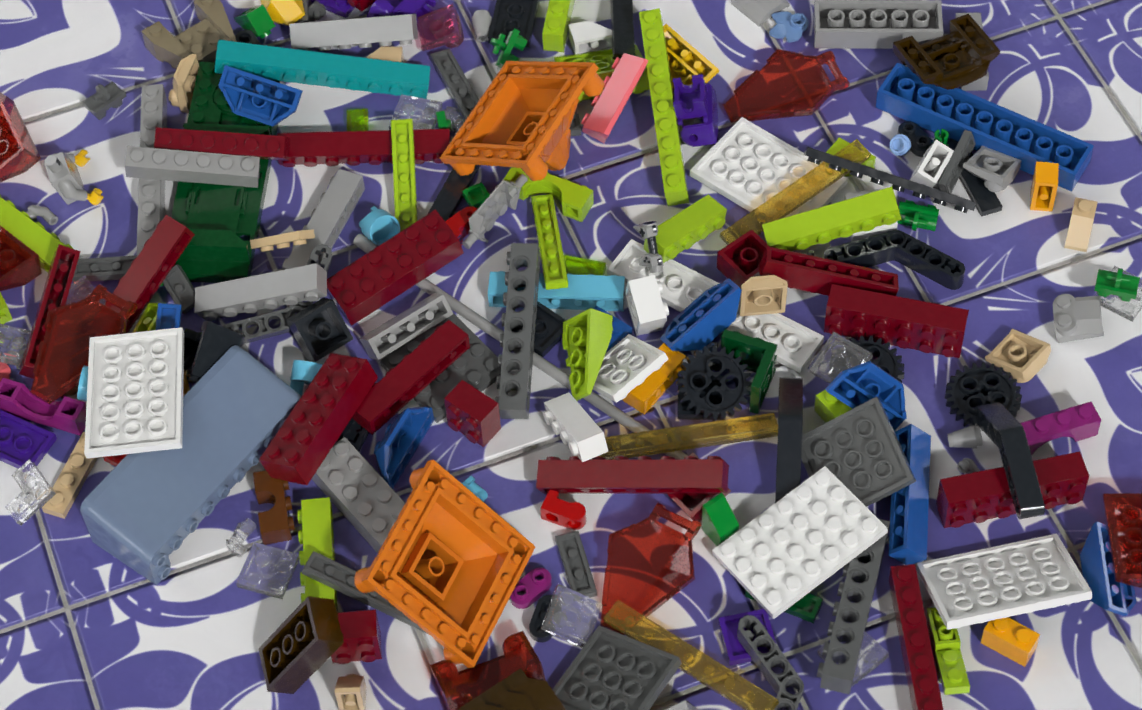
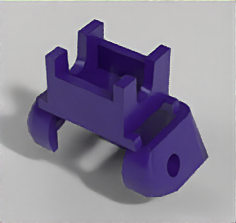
M376 0L371 6L367 18L416 14L417 25H419L426 17L431 20L435 18V11L429 8L426 3L434 7L436 0Z
M703 74L693 75V84L688 86L682 83L680 77L673 78L675 96L673 106L682 141L692 147L715 145L718 142V107L715 89L711 84L705 83ZM703 117L704 123L686 126L683 124V119Z

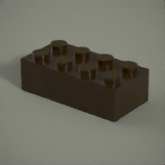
M308 596L258 648L268 692L294 694L344 643L334 599Z

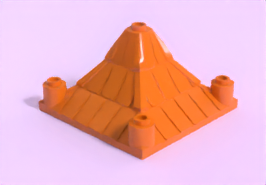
M506 61L445 149L440 160L444 164H450L460 176L471 174L475 169V165L521 168L532 181L544 179L548 170H562L569 159L571 130L569 128L579 102L578 97L583 91L589 97L598 96L603 91L604 81L597 74L599 68L594 62Z
M432 459L428 460L424 467L418 468L411 473L410 484L413 490L406 504L403 506L370 567L359 569L356 572L354 583L356 588L362 593L376 591L422 630L431 635L444 647V657L448 663L452 665L464 664L466 667L472 668L478 661L536 546Z

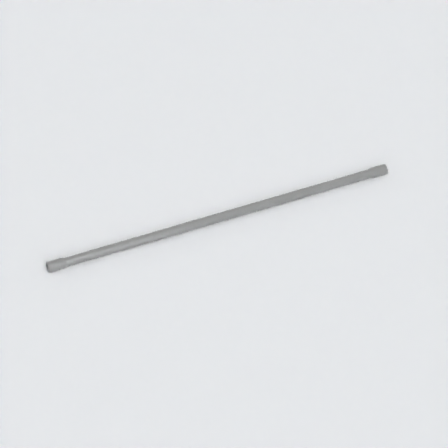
M358 234L353 241V244L365 253L378 247L362 234ZM426 278L416 284L417 287L429 295L433 293L443 294L451 310L500 342V334H504L503 330ZM514 349L513 352L518 353L521 349ZM534 352L533 365L571 390L569 375ZM592 391L590 395L583 398L665 455L675 459H684L685 456H688Z

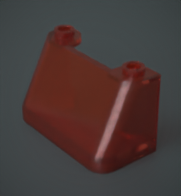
M523 631L512 634L504 640L502 644L504 655L475 665L472 668L458 672L456 665L451 660H443L430 665L447 710H458L520 668L528 678L546 681L541 661Z

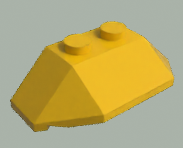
M260 0L261 5H264L274 23L289 26V24H294L305 15L302 0Z
M668 24L664 25L673 89V78L680 77L682 83L688 86L693 84V75L703 74L705 83H708L719 72V69Z

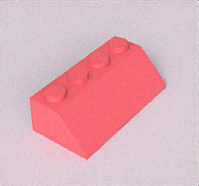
M626 53L623 54L621 59L619 57L616 58L611 67L614 70L612 76H606L601 96H595L591 104L594 107L591 114L586 113L581 122L584 125L582 132L605 143L648 63L647 59Z

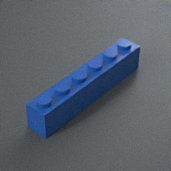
M913 424L895 431V435L916 482L891 494L889 556L905 565L917 564L927 559L931 435Z

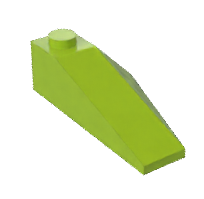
M592 308L563 322L562 345L563 349L567 350L568 358L565 361L566 366H569L571 369L569 382L572 396L576 401L591 394L613 332V316Z

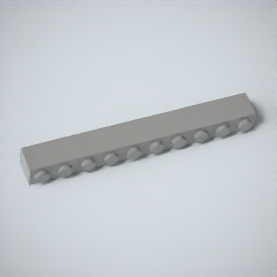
M163 84L142 86L140 147L154 148L156 127L167 128V97ZM139 178L137 256L144 248L145 242L156 230L157 224L165 217V180Z

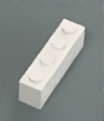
M569 392L544 402L546 412H543L546 423L552 425L556 435L560 434L564 445H569L573 456L577 455L582 462L609 452L604 432Z

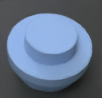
M897 134L891 139L890 149L893 154L904 156L910 151L911 141L906 135Z

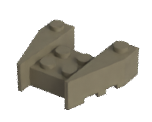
M194 0L197 18L200 22L175 37L159 21L145 28L141 32L146 49L157 60L165 61L175 69H177L182 59L191 54L197 55L199 64L200 62H215L218 40L237 42L220 0Z

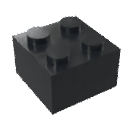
M324 297L286 320L306 359L317 362L353 340L332 299Z

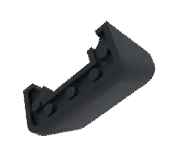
M203 321L201 327L203 332H196L185 328L184 371L188 383L196 384L232 346L238 345L241 347L244 336L210 321Z

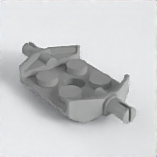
M520 174L515 182H508L502 179L490 196L468 218L470 235L462 242L465 248L470 249L476 240L488 243L484 234L492 229L498 217L504 215L508 207L516 210L521 187L528 181L525 175Z

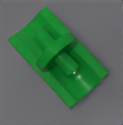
M516 29L509 31L505 43L506 35L501 33L498 39H491L490 44L495 46L492 51L493 54L498 55L500 49H502L495 66L501 68L506 61H519V57L510 53L513 48L523 51L528 40L519 35L520 31Z
M910 200L900 201L898 208L902 220L897 221L898 224L912 226V231H916L917 228L931 231L936 230L939 209L936 206L929 204L927 206L916 205L914 201Z
M1118 268L1117 273L1099 269L1094 291H1097L1098 296L1107 297L1112 294L1119 296L1122 301L1130 302L1131 299H1136L1140 277L1122 274V268Z

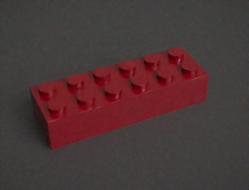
M435 209L327 279V292L352 326L461 256L464 252L459 239Z
M832 284L826 306L824 332L835 336L852 337L856 340H860V337L863 336L867 341L870 336H873V342H877L879 338H882V344L890 342V345L903 349L909 348L924 353L960 358L969 310Z
M334 353L329 355L259 459L271 478L308 485L378 379L367 359Z
M1081 452L1033 461L1045 509H1052L1063 504L1073 505L1083 501L1089 473ZM1004 467L940 479L936 506L944 528H958L968 523H982L988 519H1002L1016 514Z

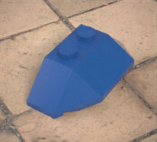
M226 65L218 85L234 114L272 127L296 112L303 92L302 90Z
M729 278L724 280L723 283L707 289L671 321L665 334L660 339L672 351L701 350L736 320L742 290Z
M871 361L840 372L825 389L852 409L878 397L894 431L907 418L903 384Z
M429 406L407 408L397 415L393 423L387 426L382 441H379L374 448L381 477L392 489L434 422L433 409Z
M1096 521L1092 525L1080 554L1082 574L1092 591V599L1090 601L1107 611L1126 616L1137 603L1130 559L1122 542L1117 537L1116 529Z

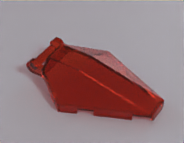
M778 49L767 59V64L760 71H754L734 90L735 94L722 105L731 123L738 122L741 117L748 121L807 116L812 115L834 91L838 89L844 90L849 87L850 83L847 77H844L832 51L824 52L818 56H805L802 53ZM823 64L828 65L836 80L830 82L822 67Z
M99 284L89 297L77 303L73 302L49 310L44 326L46 328L44 340L40 342L33 370L34 380L30 393L40 400L51 404L77 386L83 366H88L90 337L125 334L127 319L136 312L137 304L132 301L127 302L107 291L106 287ZM105 299L120 307L121 311L118 313L98 301Z
M657 503L648 518L609 534L600 626L625 635L695 580L692 540L700 530L701 523L695 520L690 521L665 509L664 505ZM662 517L687 531L683 534L658 522V519Z

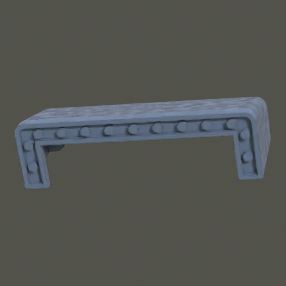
M238 345L232 346L183 396L182 448L127 454L84 499L80 511L92 542L157 586L171 572V563L168 556L173 551L179 549L183 540L197 529L205 516H209L218 502L228 496L232 487L237 482L243 480L246 472L252 466L258 464L260 457L302 396Z

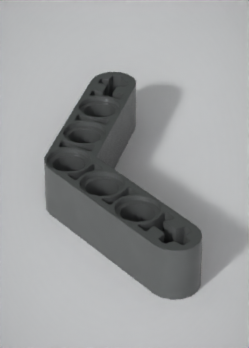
M317 245L312 250L307 265L318 264V255L324 252L326 253V258L322 259L320 266L328 272L332 262V251L327 245ZM301 301L296 305H290L289 308L228 323L223 327L239 334V328L242 327L244 335L242 345L289 333L292 331L286 320L294 313H299L314 304L315 301ZM278 319L281 325L277 329H272L268 325L269 321ZM249 325H256L259 328L258 332L254 335L248 334L246 329Z
M744 616L739 621L737 637L777 694L772 710H797L804 691L803 681L762 623L755 616ZM765 647L769 652L762 654L757 648ZM780 667L783 673L776 674L771 668ZM794 687L798 693L790 694L786 691V688Z

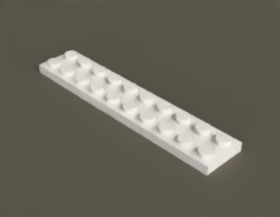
M633 239L628 242L607 269V275L625 276V284L630 280L655 275L656 281H660L662 285V302H666L668 306L679 312H682L707 289L720 284L670 259L663 263V271L650 273L648 267L639 265L640 258L649 253L643 249L644 245ZM739 306L736 320L726 329L777 344L778 347L775 352L777 362L800 374L824 342L823 335L779 313L740 316Z

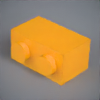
M1036 162L1031 185L1030 210L1053 211L1058 187L1059 163Z
M1009 617L1001 618L987 623L983 630L981 644L1025 667L1037 648L1040 634Z

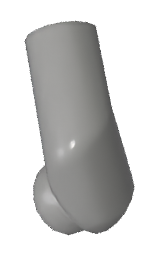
M31 205L27 208L26 213L32 220L40 216L51 226L55 225L58 221V217L47 207Z
M964 458L958 463V470L961 473L969 474L980 471L975 462L970 458Z

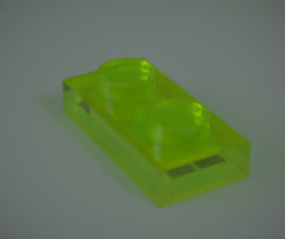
M368 108L347 110V131H369Z

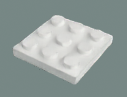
M628 334L605 354L593 390L617 403L624 399L636 386L642 384L650 374L660 369L662 364L668 360L665 352Z

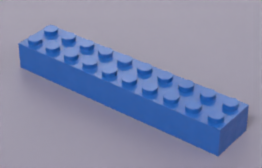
M898 62L877 91L876 108L906 121L914 122L918 126L934 133L939 129L941 134V129L948 131L949 138L958 142L964 130L971 131L976 143L973 150L978 151L981 146H985L1022 160L1020 170L1034 175L1036 162L1059 163L1058 186L1071 192L1091 161L1094 145L962 89L947 90L934 84H924L909 67Z

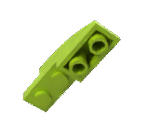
M936 607L927 608L932 652L939 683H942L944 695L970 693V684L960 650L961 641L957 628L947 630Z

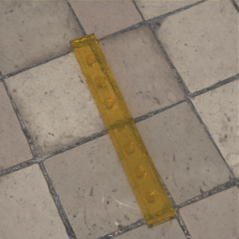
M856 139L834 154V156L862 164L871 157V153ZM821 163L722 231L720 238L729 245L751 229L757 235H760L764 232L762 224L786 217L848 174L850 170L842 168L841 172L828 168L829 163Z
M768 413L605 437L609 452L599 456L605 457L606 460H615L617 456L633 458L778 436V424L775 414Z
M620 600L615 602L603 618L605 623L626 636L680 657L682 664L678 669L743 710H774L779 704L778 699Z

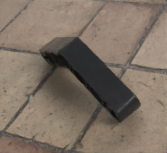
M892 230L830 247L825 250L823 255L825 259L866 268L895 260L951 290L962 287L965 275V266L962 262L900 230Z
M779 377L775 503L800 485L803 378Z
M1000 402L976 406L975 417L978 426L999 448L1018 519L1044 515V501L1023 426Z

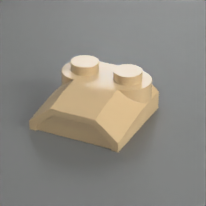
M191 54L180 61L173 76V89L169 92V101L172 106L179 107L183 113H189L199 68L196 54Z
M775 275L749 278L741 285L740 316L785 313L787 281Z
M1012 329L990 354L985 356V360L998 368L1003 367L1005 372H1010L1011 379H1017V383H1025L1030 381L1047 363L1051 347L1049 343Z

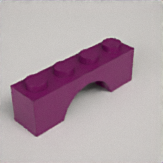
M2 378L0 381V410L79 436L83 433L86 426V402L66 396L61 401H50L37 396L23 383Z
M1090 401L1020 424L1024 428L1030 453L1033 455L1042 445L1056 438L1071 437L1077 442L1098 435L1101 418Z

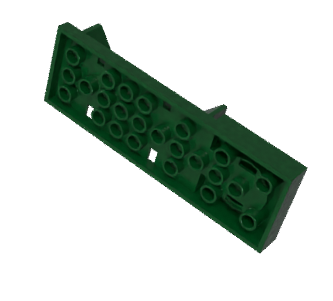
M200 62L187 123L183 124V129L277 135L278 124L272 127L234 114L218 86L222 74L215 73V62ZM272 80V81H275V82H278V83H281V84L286 85V82H284V81ZM260 159L259 173H262V176L259 178L258 188L178 181L171 218L186 226L195 235L174 266L180 265L190 282L220 283L251 276L255 249H251L250 240L258 238L272 160ZM250 235V240H242L240 236Z

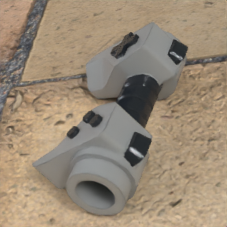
M657 221L644 222L633 226L640 233L641 237L648 241L649 254H645L640 258L639 265L648 267L650 273L663 271L662 255L658 254L656 235H658Z

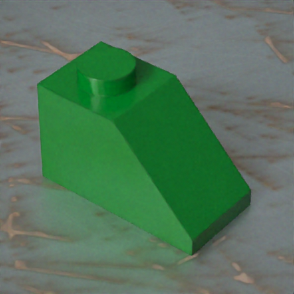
M264 5L252 7L234 18L244 30L252 31L256 37L261 39L271 34L270 29L275 27Z
M722 493L702 505V530L716 546L739 531V523Z

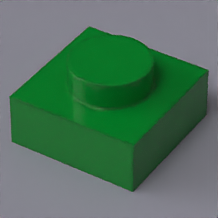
M445 111L436 112L438 129H450L451 132V121L446 119Z
M482 182L462 190V195L468 205L477 209L490 196Z

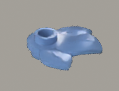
M787 11L773 13L771 17L777 25L770 30L769 35L776 39L786 38L788 43L798 41L802 37V32L808 29L809 21L802 13L792 14Z

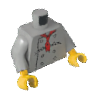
M81 150L76 156L74 154H65L64 152L49 155L44 161L52 186L67 205L75 201L86 200L93 205H98L104 198V196H101L102 190L94 188L91 194L85 191L77 166L74 164L76 163L78 166L83 167L90 160V158H85V155L88 153L86 150Z

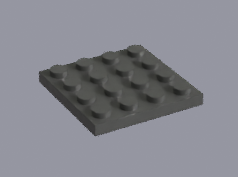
M454 313L380 360L381 366L387 372L391 368H395L405 355L412 353L422 340L430 337L438 326L443 325L448 320L469 335L470 348L413 398L421 407L429 406L433 409L434 421L436 423L447 416L444 398L461 380L482 392L496 382L497 375H501V368L498 367V357Z
M878 397L802 435L801 459L808 476L811 477L824 466L827 467L866 507L916 482Z
M598 626L555 685L553 691L566 710H650L682 662L680 657Z

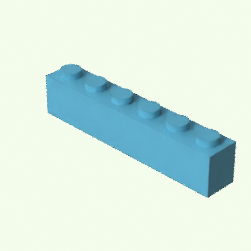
M505 271L490 272L488 286L489 307H506L503 304V294L508 290V286L505 285ZM543 273L539 274L538 302L549 309L588 310L598 306L605 311H624L625 276L573 275L567 273L568 288L546 290ZM519 287L516 291H522L525 287Z

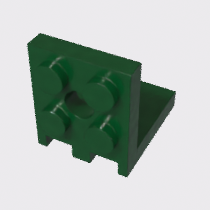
M725 329L722 334L721 349L725 347V354L727 355L734 351V359L742 357L739 362L740 366L747 364L748 366L745 370L756 373L751 384L750 412L759 414L776 372L774 366L777 361V355H775L778 345L764 341L761 338H753L737 331Z

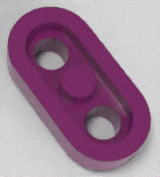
M544 568L531 570L517 582L510 596L511 604L518 609L530 607L551 588L552 578L550 572ZM543 577L542 580H536L535 578ZM519 592H525L524 595H518Z

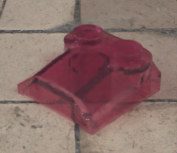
M453 3L417 17L422 51L444 45L448 48H455L463 42L464 34L461 21Z

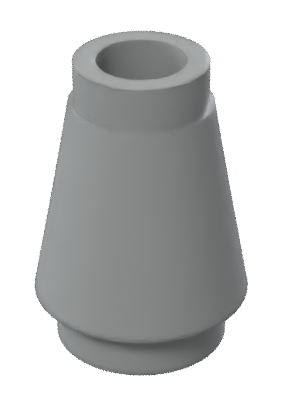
M477 10L471 18L476 40L478 42L488 41L492 17L486 10Z
M974 425L947 434L949 448H977V446L983 445L980 427H974Z

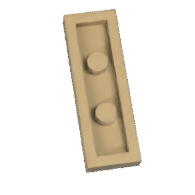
M314 229L299 230L250 240L251 249L260 248L261 252L273 251L274 246H277V249L289 248L290 243H293V246L307 244L306 240L315 238Z

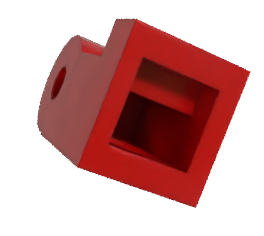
M465 207L445 221L459 239L461 246L463 245V238L469 234L470 224L468 218L477 210L475 207Z
M552 489L549 490L540 508L541 519L573 530L583 528L586 524V509L584 505L579 502L570 503L559 499V492Z

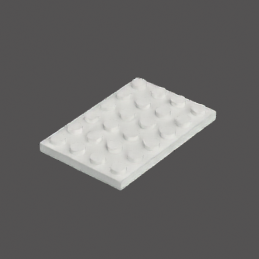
M743 117L690 170L691 177L766 222H772L827 206L847 185L848 178L822 163L818 165L807 161L808 156H805L803 152Z
M183 327L90 337L84 447L86 459L182 448Z
M824 466L714 548L712 552L718 561L764 610L775 619L887 534L888 529Z
M1057 534L917 563V572L947 630L1092 599L1090 587Z

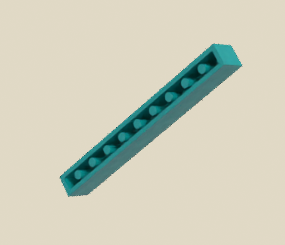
M218 40L215 60V73L219 74L223 73L226 65L269 80L427 99L430 66L225 40Z

